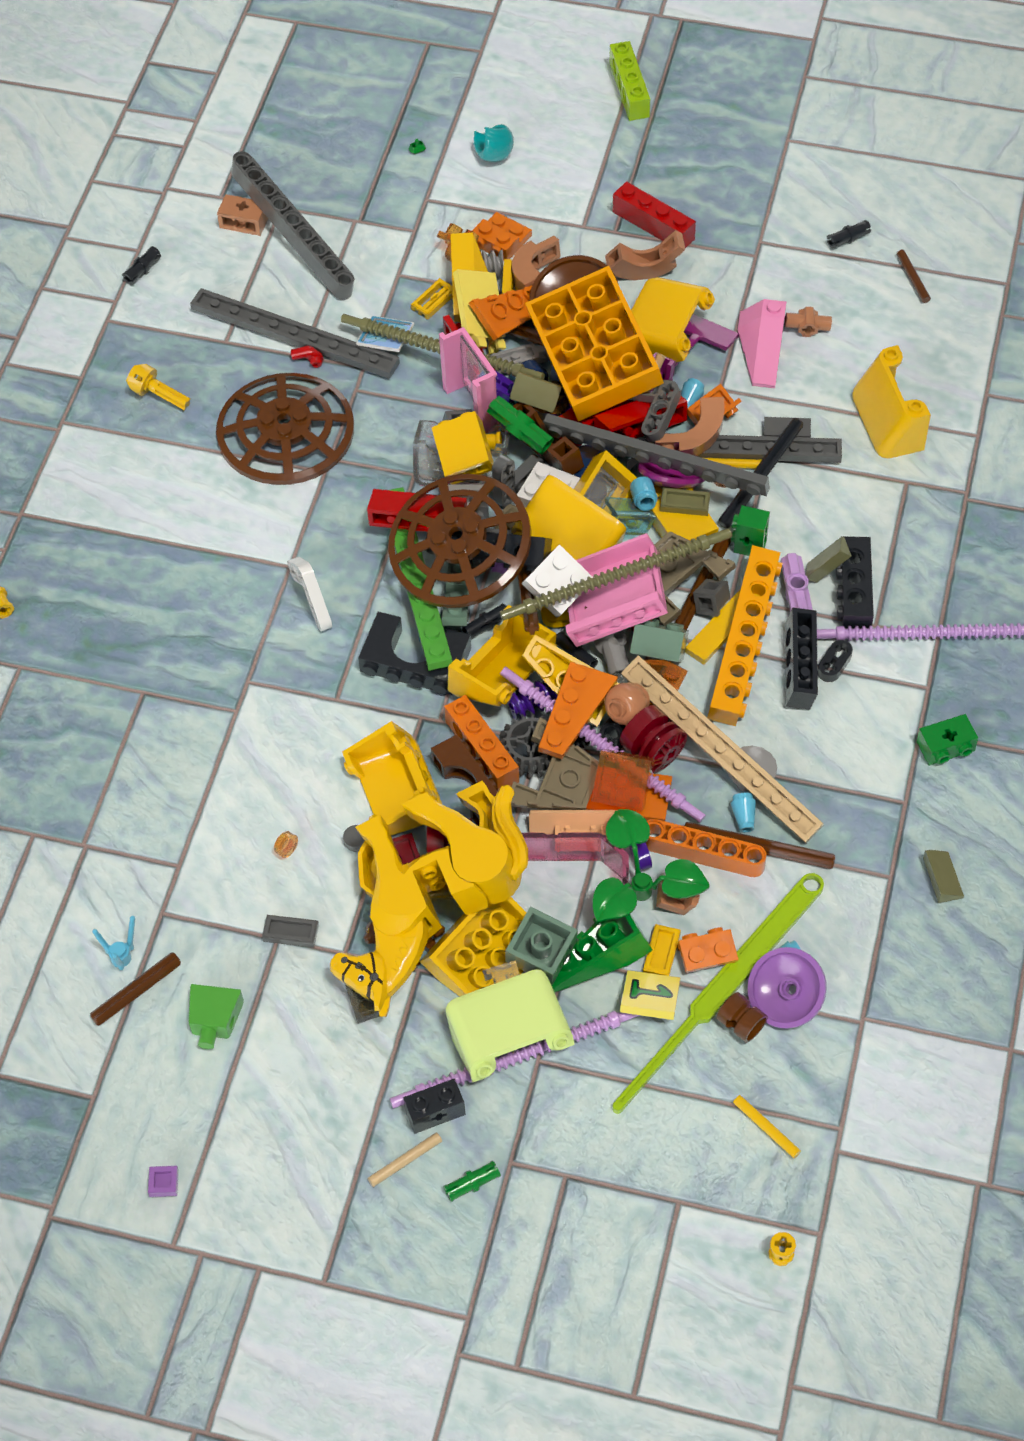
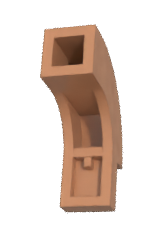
M675 230L659 245L647 250H634L619 243L605 255L606 264L610 266L615 276L627 280L659 277L677 267L675 258L685 251L682 233Z
M552 236L538 244L529 241L518 249L512 260L513 281L516 291L532 286L540 273L537 270L561 257L560 244L557 237Z
M724 397L700 398V420L697 425L684 433L665 434L663 438L655 441V444L694 456H698L708 450L715 443L722 430Z

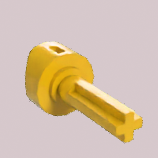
M139 364L132 367L126 381L133 392L144 396L150 390L182 410L189 406L191 398L157 380V370L148 364Z

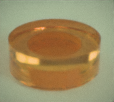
M290 831L283 832L275 842V853L283 858L289 857L297 847L298 837Z

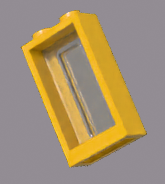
M605 450L593 457L574 490L618 519L632 495L630 484L637 477Z

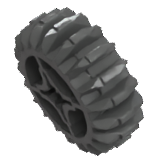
M533 713L530 718H526L522 714L520 721L513 718L511 725L505 724L504 731H501L499 735V741L519 766L520 777L525 773H528L530 779L535 773L542 777L543 771L547 772L553 756L538 752L539 744L533 742L532 751H530L531 738L539 718H535Z

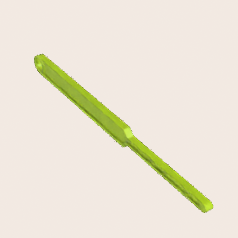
M815 873L804 875L737 951L738 962L726 964L691 1003L690 1016L613 1103L614 1113L620 1114L698 1024L709 1023L726 1000L747 980L756 962L763 955L774 949L821 895L824 888V881L821 876ZM815 880L819 883L820 888L816 891H809L804 887V882Z

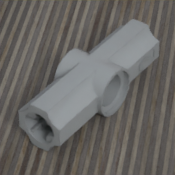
M624 630L594 640L597 650L604 655L609 674L621 677V673L629 665L624 645L627 643V636Z

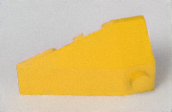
M473 233L451 234L454 322H461L453 272L457 269L488 272Z
M537 635L533 636L522 655L557 696L570 661L592 668ZM605 700L598 706L588 722L595 727L599 725L606 713Z

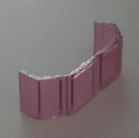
M598 832L558 833L557 835L522 833L528 847V861H602L622 879L623 885L628 883L629 854L622 848H617L610 844L606 835Z

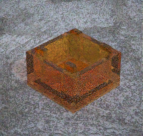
M605 748L601 750L591 801L642 812L646 805L654 758Z

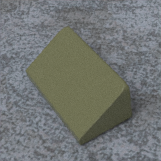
M517 372L509 398L553 413L562 386Z
M841 536L807 563L805 575L808 580L815 583L819 582L851 557L845 538Z
M925 850L923 860L938 903L964 898L949 852Z

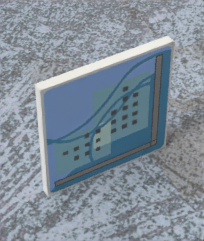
M371 316L370 318L372 321L376 320L377 323L382 322L383 325L388 324V326L393 325L394 328L399 327L400 330L411 331L414 327V322ZM369 331L362 332L356 344L358 346L400 352L404 342L382 337L381 334L377 336Z

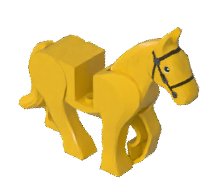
M483 781L456 793L465 807L479 814V826L459 812L438 803L428 792L403 803L402 806L410 818L422 825L438 830L447 837L450 846L431 851L404 865L393 844L388 825L381 815L355 827L365 840L358 852L360 887L372 898L370 918L375 932L376 950L359 956L339 952L330 961V971L338 980L352 988L362 997L373 1001L374 1009L379 1011L380 1017H387L391 996L407 981L417 966L427 940L442 928L428 895L429 892L440 890L447 884L451 895L467 916L488 908V904H496L507 900L514 895L520 886L522 873L528 865V847L512 815L511 801L515 793L511 786H501L495 797L490 793Z

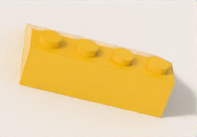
M510 897L500 903L488 904V908L467 916L464 913L419 962L438 981L459 997L520 975L523 970L505 962V951L526 912Z

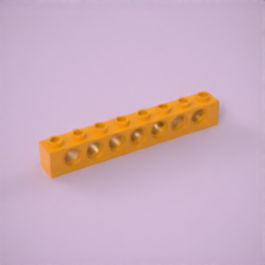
M752 545L707 716L710 720L736 726L738 717L744 718L747 704L742 702L744 697L749 698L752 683H749L748 679L749 676L754 677L757 662H753L754 656L759 657L763 642H759L758 639L759 636L765 635L768 622L763 620L764 616H769L773 602L768 600L769 596H774L778 582L773 580L775 576H780L783 563L778 561L781 552Z

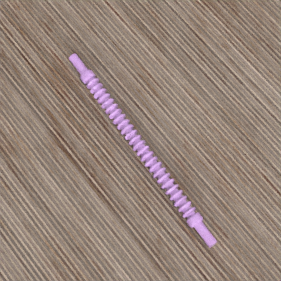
M983 623L981 626L975 624L974 627L971 624H968L967 627H964V624H961L960 627H957L956 624L953 627H950L949 624L946 627H943L942 624L936 627L933 624L932 627L925 625L924 628L921 625L918 628H915L914 625L911 628H908L907 625L904 628H901L900 625L897 628H894L893 625L890 628H887L886 625L880 628L877 625L876 628L869 626L868 629L865 626H862L861 629L858 626H855V629H852L851 626H848V629H845L844 626H836V629H817V639H836V641L845 640V638H848L849 641L852 638H855L856 641L859 638H862L863 641L866 638H869L870 641L876 638L878 641L880 638L886 640L888 637L891 640L894 637H897L898 640L901 637H904L905 640L908 637H911L912 640L915 637H918L919 640L922 637H925L926 640L932 637L935 640L936 637L943 639L944 636L947 639H950L951 636L954 639H957V636H960L961 639H964L965 636L968 639L972 636L975 639L979 636L983 639L986 636L990 639L993 636L999 638L1000 635L1003 638H1006L1007 635L1010 638H1013L1014 635H1017V638H1020L1021 635L1024 637V624L1021 626L1020 623H1017L1016 626L1013 623H1010L1009 626L1006 623L1002 626L998 623L995 626L991 623L985 626Z
M507 667L503 668L500 675L519 688V692L522 695H528L529 700L534 699V703H539L541 709L545 707L546 713L552 712L555 699L551 701V696H545L544 691L539 692V687L534 688V684L531 681L523 680ZM590 725L584 726L580 732V738L585 737L586 742L591 741V746L596 745L597 751L602 750L603 755L608 754V759L613 758L614 763L619 762L620 768L625 767L626 772L631 771V776L636 775L638 781L643 780V785L648 784L649 789L654 788V793L659 792L661 798L666 797L665 801H671V806L678 810L680 808L699 823L703 821L706 815L686 801V796L682 793L677 794L676 789L671 790L670 784L665 785L664 780L659 781V776L654 777L652 771L648 773L647 767L642 768L641 763L636 764V759L631 760L629 754L624 755V750L619 751L618 746L613 747V742L608 743L606 737L601 738V733L596 734L595 729L590 730Z
M611 1011L607 1013V1017L601 1015L599 1020L593 1018L592 1023L586 1021V1025L580 1023L578 1028L572 1026L573 1039L579 1042L581 1037L583 1039H587V1035L593 1037L595 1032L601 1034L602 1029L608 1031V1027L612 1029L620 1027L622 1022L640 1015ZM544 1039L541 1042H536V1044H530L528 1047H522L520 1050L508 1052L506 1055H500L499 1058L495 1057V1070L500 1072L502 1067L508 1069V1065L515 1066V1062L522 1064L523 1059L529 1061L531 1056L537 1058L539 1053L543 1056L544 1051L551 1053V1049ZM464 1067V1071L457 1069L456 1074L450 1072L448 1077L442 1075L440 1080L436 1077L434 1082L428 1080L426 1085L424 1083L417 1084L415 1089L389 1099L394 1109L404 1105L403 1097L455 1078L457 1084L461 1083V1085H465V1081L471 1083L472 1080L466 1067Z

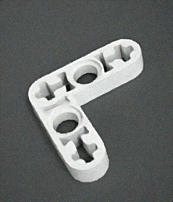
M301 557L288 560L287 564L293 579L303 586L319 631L322 632L332 628L328 610L310 563Z

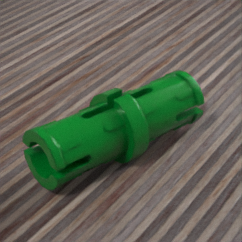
M492 1160L490 1163L472 1172L468 1170L465 1172V1176L444 1185V1191L446 1195H449L448 1199L450 1202L472 1190L475 1193L480 1189V1186L497 1177H501L498 1167L495 1168V1162Z

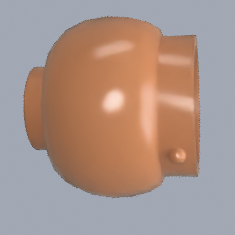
M620 683L613 686L607 693L604 702L605 710L614 722L620 725H627L638 712L649 706V694L638 683Z

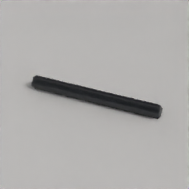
M792 418L753 473L768 476L803 428L801 420ZM740 489L719 518V524L726 529L730 528L734 515L740 513L741 506H746L753 495Z

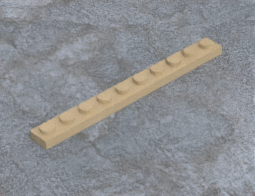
M639 655L623 670L621 675L628 682L642 685L647 690L650 702L685 731L688 737L805 844L824 826L815 815Z

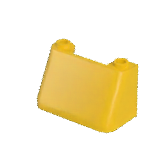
M656 277L645 282L631 311L652 355L660 353L669 359L681 362L685 361L691 347L690 340L685 335L684 330L697 305L702 310L710 309L715 298L707 287Z
M898 345L887 347L879 353L855 385L852 394L854 404L877 454L883 458H894L924 451L931 417L924 402L916 399L904 401L895 380L896 369L903 360V355Z
M548 475L525 508L530 518L532 536L552 539L551 552L560 545L575 560L622 543L626 533V527L621 521L552 475ZM521 521L514 524L511 530L512 534L522 535Z
M522 614L504 620L500 626L496 624L493 627V636L468 661L464 658L461 661L455 659L448 666V691L457 697L466 695L469 700L494 706L505 705L509 702L517 687L500 675L503 668H509L523 680H526L535 671L522 657L534 636L524 630ZM539 623V631H535V635L557 647L555 644L556 633Z
M394 722L387 723L342 751L345 759V769L350 775L354 774L361 780L373 811V815L369 817V820L381 815L388 825L391 836L423 826L408 816L402 806L403 803L428 792L433 799L442 804L418 743L411 734Z

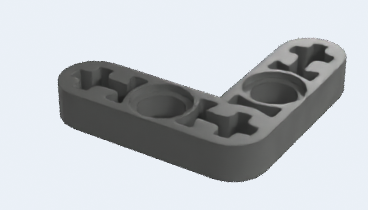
M663 380L664 384L655 387L651 393H641L628 399L652 403L641 428L647 441L655 442L665 435L681 398V391L675 381ZM667 408L665 413L661 415L656 414L659 409Z
M501 454L493 463L492 478L507 485L517 494L536 463L545 464V460L532 454L515 470L514 460ZM496 486L493 488V500L497 504L505 508L513 502L503 490Z

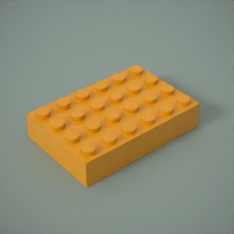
M610 266L525 303L578 421L664 384L659 367Z

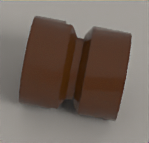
M736 992L722 1005L716 1019L729 1029L734 1027V1033L745 1043H748L762 1030L768 1020V1016L756 1006L750 1007L751 1002L742 994Z

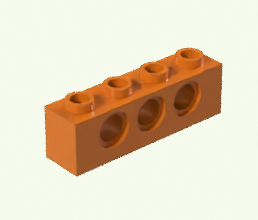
M464 695L445 705V721L455 735L459 736L462 742L466 741L472 751L471 755L475 760H480L485 769V775L488 779L492 778L495 781L498 791L501 786H512L513 782L519 783V766L468 697Z

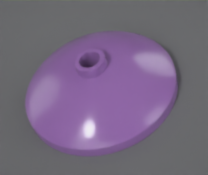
M783 947L766 953L756 962L748 980V997L751 1006H756L768 1016L766 1023L778 1028L790 1029L808 1023L818 1014L826 997V978L820 964L810 954L797 948ZM792 985L796 986V992L794 994H790L789 988Z

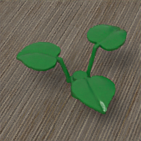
M619 809L614 812L607 823L606 837L610 844L617 848L624 849L632 845L635 876L632 878L631 884L626 883L623 885L615 877L607 878L600 882L593 895L594 917L597 922L608 919L622 918L631 914L637 906V900H648L652 895V889L656 890L657 885L661 881H663V893L676 899L689 898L705 892L709 889V882L700 868L692 861L686 859L670 862L665 868V875H660L652 882V878L648 874L641 873L637 849V844L644 843L649 839V824L639 813L629 809Z

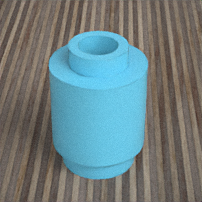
M648 477L634 479L630 484V491L635 506L642 511L653 509L657 502V494L652 480Z

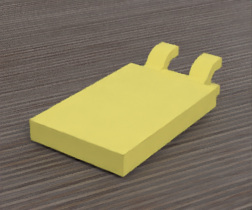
M457 269L453 272L462 328L466 329L479 349L487 347L486 339H488L489 354L506 349L503 339L506 334L493 341L468 304L473 299H483L494 294L499 295L496 273Z

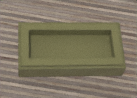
M663 488L660 512L708 516L711 492Z

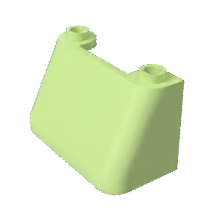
M531 970L451 1000L446 1006V1016L453 1043L472 1082L484 1079L495 1071V1057L545 1039L548 1047L556 1051L575 1045L572 1032L552 985L542 970Z

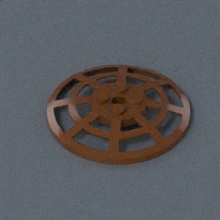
M278 373L256 379L236 391L220 411L216 435L219 449L224 459L239 474L265 484L291 485L317 478L340 462L346 455L353 440L354 417L347 399L332 384L308 374ZM286 380L307 381L319 386L310 389L302 385L286 384ZM277 381V385L264 388L252 396L246 394V392L257 386ZM286 389L298 390L306 394L298 400L287 397ZM327 390L335 394L341 400L346 414L332 413L328 402L321 394ZM277 391L278 398L267 403L258 399L267 393ZM316 399L322 405L324 412H310L307 404ZM236 400L244 402L238 412L236 423L223 427L224 417ZM250 405L260 409L256 418L243 421ZM283 419L290 420L288 423H279ZM312 421H325L324 428L319 436L311 432ZM333 421L347 423L344 437L334 451L325 443L331 432ZM257 427L260 437L252 443L247 438L244 429ZM237 431L241 443L248 449L241 460L237 459L229 450L224 440V435ZM303 439L311 443L300 450L291 452V445L297 444ZM268 442L272 445L281 446L282 453L269 452L261 448ZM316 449H319L327 456L324 461L313 467L293 472L292 460L307 456ZM257 455L268 460L283 461L284 473L263 472L253 469L248 465Z
M458 474L441 478L417 491L398 512L389 535L388 552L392 569L402 586L411 595L425 603L445 608H460L479 604L504 590L523 568L531 546L532 529L530 518L517 494L507 485L494 478L478 474ZM473 480L486 482L478 492L466 489L449 491L448 483ZM495 486L500 488L512 499L518 512L503 514L498 504L487 495ZM439 487L440 495L428 501L417 513L408 511L422 496ZM457 496L473 497L466 508L454 507L451 498ZM442 501L443 512L434 519L424 515L432 506ZM483 501L492 508L496 516L481 519L475 511ZM402 519L411 521L407 538L408 548L395 555L394 546L397 529ZM521 521L522 540L515 557L503 550L507 539V523ZM418 524L429 527L427 539L415 544V532ZM499 525V537L495 546L486 541V528ZM454 532H463L459 539H451ZM431 548L436 556L431 568L427 567L418 557V553ZM481 550L490 554L483 563L473 569L471 568L469 560L478 555ZM411 557L416 567L423 574L427 575L422 589L414 586L405 577L398 565L399 563ZM497 559L510 565L508 570L497 581L480 591L478 590L474 577L488 570ZM445 562L450 564L460 563L462 573L446 574L440 573ZM436 580L450 583L465 581L469 592L468 595L456 597L437 596L430 593Z

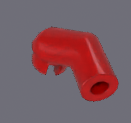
M312 346L291 349L293 360L307 358L314 368H319L324 360L322 353Z

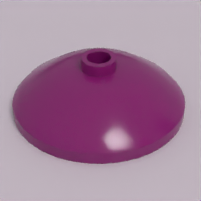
M649 462L638 463V470L641 475L650 478L654 485L661 488L686 490L705 482L701 477L694 475L686 476L673 469L665 470Z

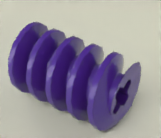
M539 680L534 682V688L539 687V692L544 691L545 696L550 695L551 701L557 699L556 693L544 680L543 683ZM519 688L516 689L507 703L513 718L517 720L516 714L518 713L520 716L523 714L526 717V710L535 715V707L544 712V708L541 709L539 703L535 704L534 699L529 700L528 695H522L519 692Z

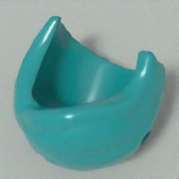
M499 124L492 128L485 127V133L474 131V149L481 159L496 162L504 160L510 155L514 145V137L506 125Z

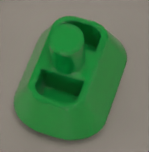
M415 139V142L409 146V151L413 154L420 153L426 149L423 141Z

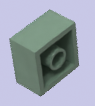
M656 619L635 625L630 653L674 662H680L684 659L689 630L683 629L684 625L669 623L663 626L659 625L660 620Z
M530 906L505 951V962L525 972L536 969L542 970L547 975L551 985H553L577 941L578 930Z

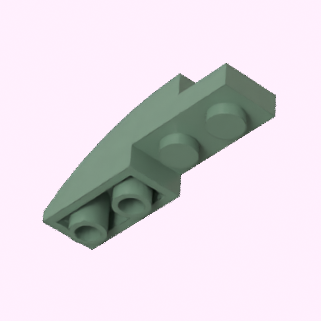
M448 564L447 574L462 573L460 564ZM465 581L446 582L445 597L469 594ZM470 606L460 608L443 607L442 625L467 626Z

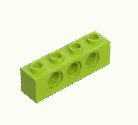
M630 41L610 44L609 64L629 121L650 118V96Z

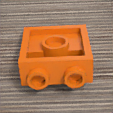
M495 212L488 221L483 219L470 233L474 234L479 249L489 254L491 250H494L496 256L499 255L500 250H503L504 261V259H511L518 249L532 236V229Z

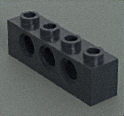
M454 532L452 534V539H459L462 536L463 532ZM487 532L486 541L496 546L499 533ZM507 534L505 551L516 557L522 535ZM531 536V546L524 564L527 566V571H534L551 553L552 539ZM481 550L478 555L469 560L470 565H472V560L481 561L480 564L483 563L490 554ZM499 559L496 560V563H504L503 568L510 567L507 563Z
M843 536L851 557L836 568V580H840V585H837L836 596L837 600H841V605L837 607V620H842V626L845 629H848V626H851L852 629H855V626H858L859 629L865 626L868 629L869 626H872L874 618L871 537Z
M793 607L785 622L786 707L810 710L818 695L816 610Z

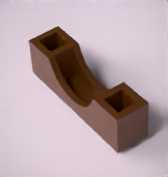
M521 402L513 406L529 416L538 427L547 433L545 424L534 408ZM565 436L562 439L553 437L552 445L543 454L530 447L551 467L574 475L584 467L579 448Z
M457 734L431 748L432 762L444 779H462L471 785L483 781L494 797L496 796L498 788L492 778H487L480 760L473 758L470 746L466 741L462 742ZM470 810L471 818L479 826V814Z

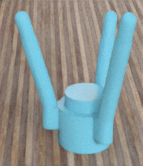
M135 916L130 917L127 943L115 942L112 945H108L96 929L92 931L104 948L105 953L109 955L112 964L118 967L119 970H123L131 961L130 951L134 949Z

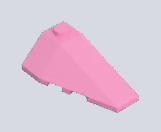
M763 299L740 312L737 332L741 339L742 350L746 357L752 386L775 388L787 301Z

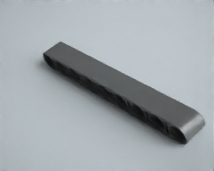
M245 151L236 152L232 159L231 174L330 292L337 299H349L354 286V275L254 158Z

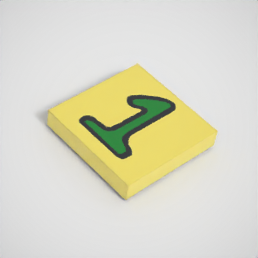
M627 970L620 1012L674 1020L680 977Z

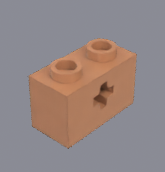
M225 194L217 211L220 228L261 236L268 221L267 216L252 199Z

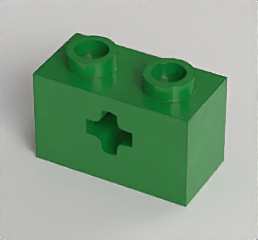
M741 506L740 513L734 515L732 528L734 529L731 542L734 543V553L749 556L752 545L765 548L770 511Z
M963 714L919 728L916 742L930 766L936 763L944 764L952 758L958 756L965 757L972 754L976 750L978 736L967 715Z

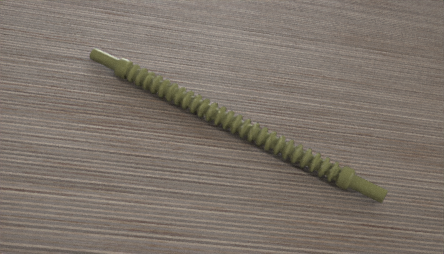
M347 314L341 316L342 323L359 327L363 332L370 331L371 334L375 333L377 336L381 334L382 337L392 338V340H398V342L403 341L404 344L409 343L410 346H420L421 349L426 348L427 351L432 350L434 353L437 351L440 354L439 339L434 340L426 335H417L416 332L411 333L409 330H400L399 327L394 328L393 325H383L382 322L377 323L376 320L372 321L366 317L361 319ZM469 349L468 363L472 362L474 365L482 366ZM490 354L485 356L497 372L501 370V373L506 372L516 377L517 372H521L544 380V373L525 368L521 363L514 364L513 361L508 362L507 359L503 361L502 358L497 359L496 356L491 357Z
M728 528L708 536L703 534L698 536L697 540L692 538L690 543L685 541L684 545L681 543L678 544V547L673 545L671 550L665 548V552L659 550L658 554L652 553L651 557L649 555H646L645 559L640 557L638 562L633 560L632 564L629 562L626 563V566L621 564L619 569L613 567V571L607 569L605 574L600 572L599 576L597 574H594L593 578L588 576L586 581L581 579L580 583L574 581V585L567 584L566 588L564 586H561L560 590L555 588L553 593L551 591H548L547 595L541 593V597L534 596L533 600L527 598L523 600L522 604L500 611V616L504 621L523 613L532 614L536 612L537 608L542 610V606L548 608L550 603L555 605L556 601L558 603H561L562 599L567 601L569 596L575 598V594L581 596L583 591L588 593L589 589L591 591H594L595 587L600 589L602 584L607 586L608 582L613 584L614 580L621 581V577L627 579V575L633 577L635 572L637 574H640L641 570L646 572L647 568L653 569L654 565L656 567H659L660 563L666 565L667 561L673 562V558L679 560V556L685 558L687 553L692 555L693 551L698 553L699 549L702 551L707 550L712 544L732 538L731 530Z

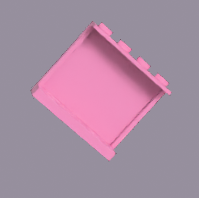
M646 533L576 561L593 577L594 574L599 576L600 572L605 574L607 569L613 571V567L619 569L621 564L626 566L627 562L632 564L633 560L638 562L640 557L645 559L646 555L651 557L652 553L657 554V549ZM654 565L653 569L647 568L646 572L641 570L640 574L635 572L633 577L627 575V579L621 577V581L614 580L613 584L608 582L607 586L602 584L600 589L595 587L594 591L589 589L588 593L583 591L581 596L568 607L570 624L565 625L566 633L575 646L584 645L667 614L668 610L660 566L656 567Z

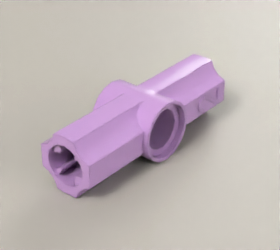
M789 553L781 558L780 562L783 563L782 573L786 587L785 597L789 602L790 611L793 607L813 610L808 590L809 580L805 575L802 557L796 553Z

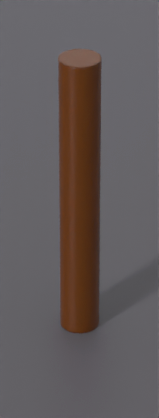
M899 250L897 256L922 302H929L931 297L905 250Z

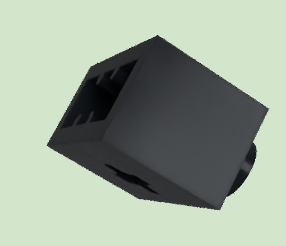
M455 1078L403 1097L405 1112L414 1134L466 1115L465 1103Z

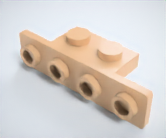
M530 810L529 833L555 834V849H607L606 826L617 810Z

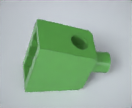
M191 984L189 1026L192 1034L200 1036L198 1041L199 1047L213 1049L216 1038L227 1039L231 1036L244 1003L241 989Z

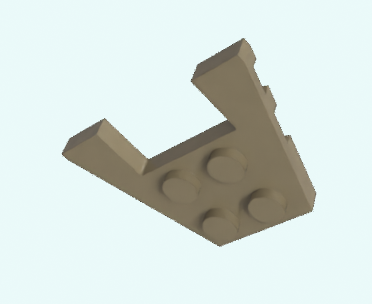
M670 531L654 545L658 554L659 550L665 552V548L671 550L673 545L678 547L679 543L684 545L685 541L689 543L691 541ZM700 549L698 553L693 551L692 555L687 553L685 558L679 556V560L673 558V562L667 561L666 565L660 563V572L668 610L667 614L659 616L661 624L666 626L681 614L680 609L667 595L703 565L721 581L736 568L735 563L730 559L726 560L719 557L717 553L711 550L702 551Z
M541 717L531 738V741L540 744L548 723ZM572 745L563 759L552 757L539 791L513 782L511 787L515 794L512 798L511 806L549 810H585L603 765L578 745Z

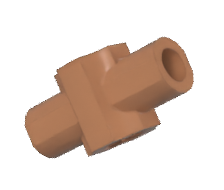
M805 307L799 310L798 313L786 312L784 326L786 328H798V332L803 337H811L817 334L818 330H831L832 317L818 315V311H815L813 307Z

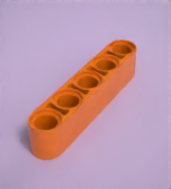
M658 819L647 821L650 827V834L658 835L657 837L649 836V839L646 841L647 848L651 852L690 860L694 863L749 877H758L765 870L766 851L762 846ZM681 840L683 843H675L674 841ZM704 846V847H707V848H709V849L702 850V849H700L699 847ZM724 853H731L733 856H726ZM756 859L759 862L753 863L749 860Z

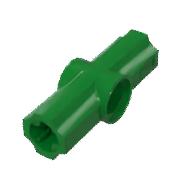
M498 396L490 403L486 412L506 426L505 429L519 440L529 444L535 451L543 454L552 445L553 437L538 427L535 421L521 410L515 409L505 399Z

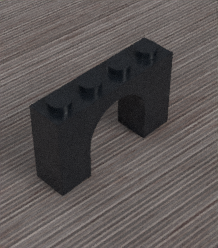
M378 611L358 657L360 672H364L369 676L387 678L392 682L399 681L410 684L415 688L430 689L438 694L453 695L448 691V667L428 671L426 661L410 663L397 657L394 650L402 633L401 617ZM447 629L445 636L452 662L455 659L461 661L464 658L467 660L471 651V635Z

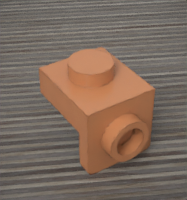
M663 881L658 884L656 907L685 915L697 906L699 895L683 899L672 898L663 893Z

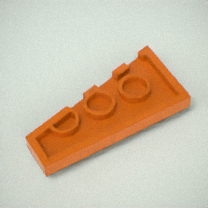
M570 661L540 741L538 752L563 759L580 735L581 730L592 718L593 713L605 700L609 690L615 686L618 677Z

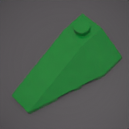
M629 914L622 918L608 919L597 922L594 917L592 919L594 924L585 933L581 931L577 935V941L552 985L554 992L631 965L653 951L632 915Z

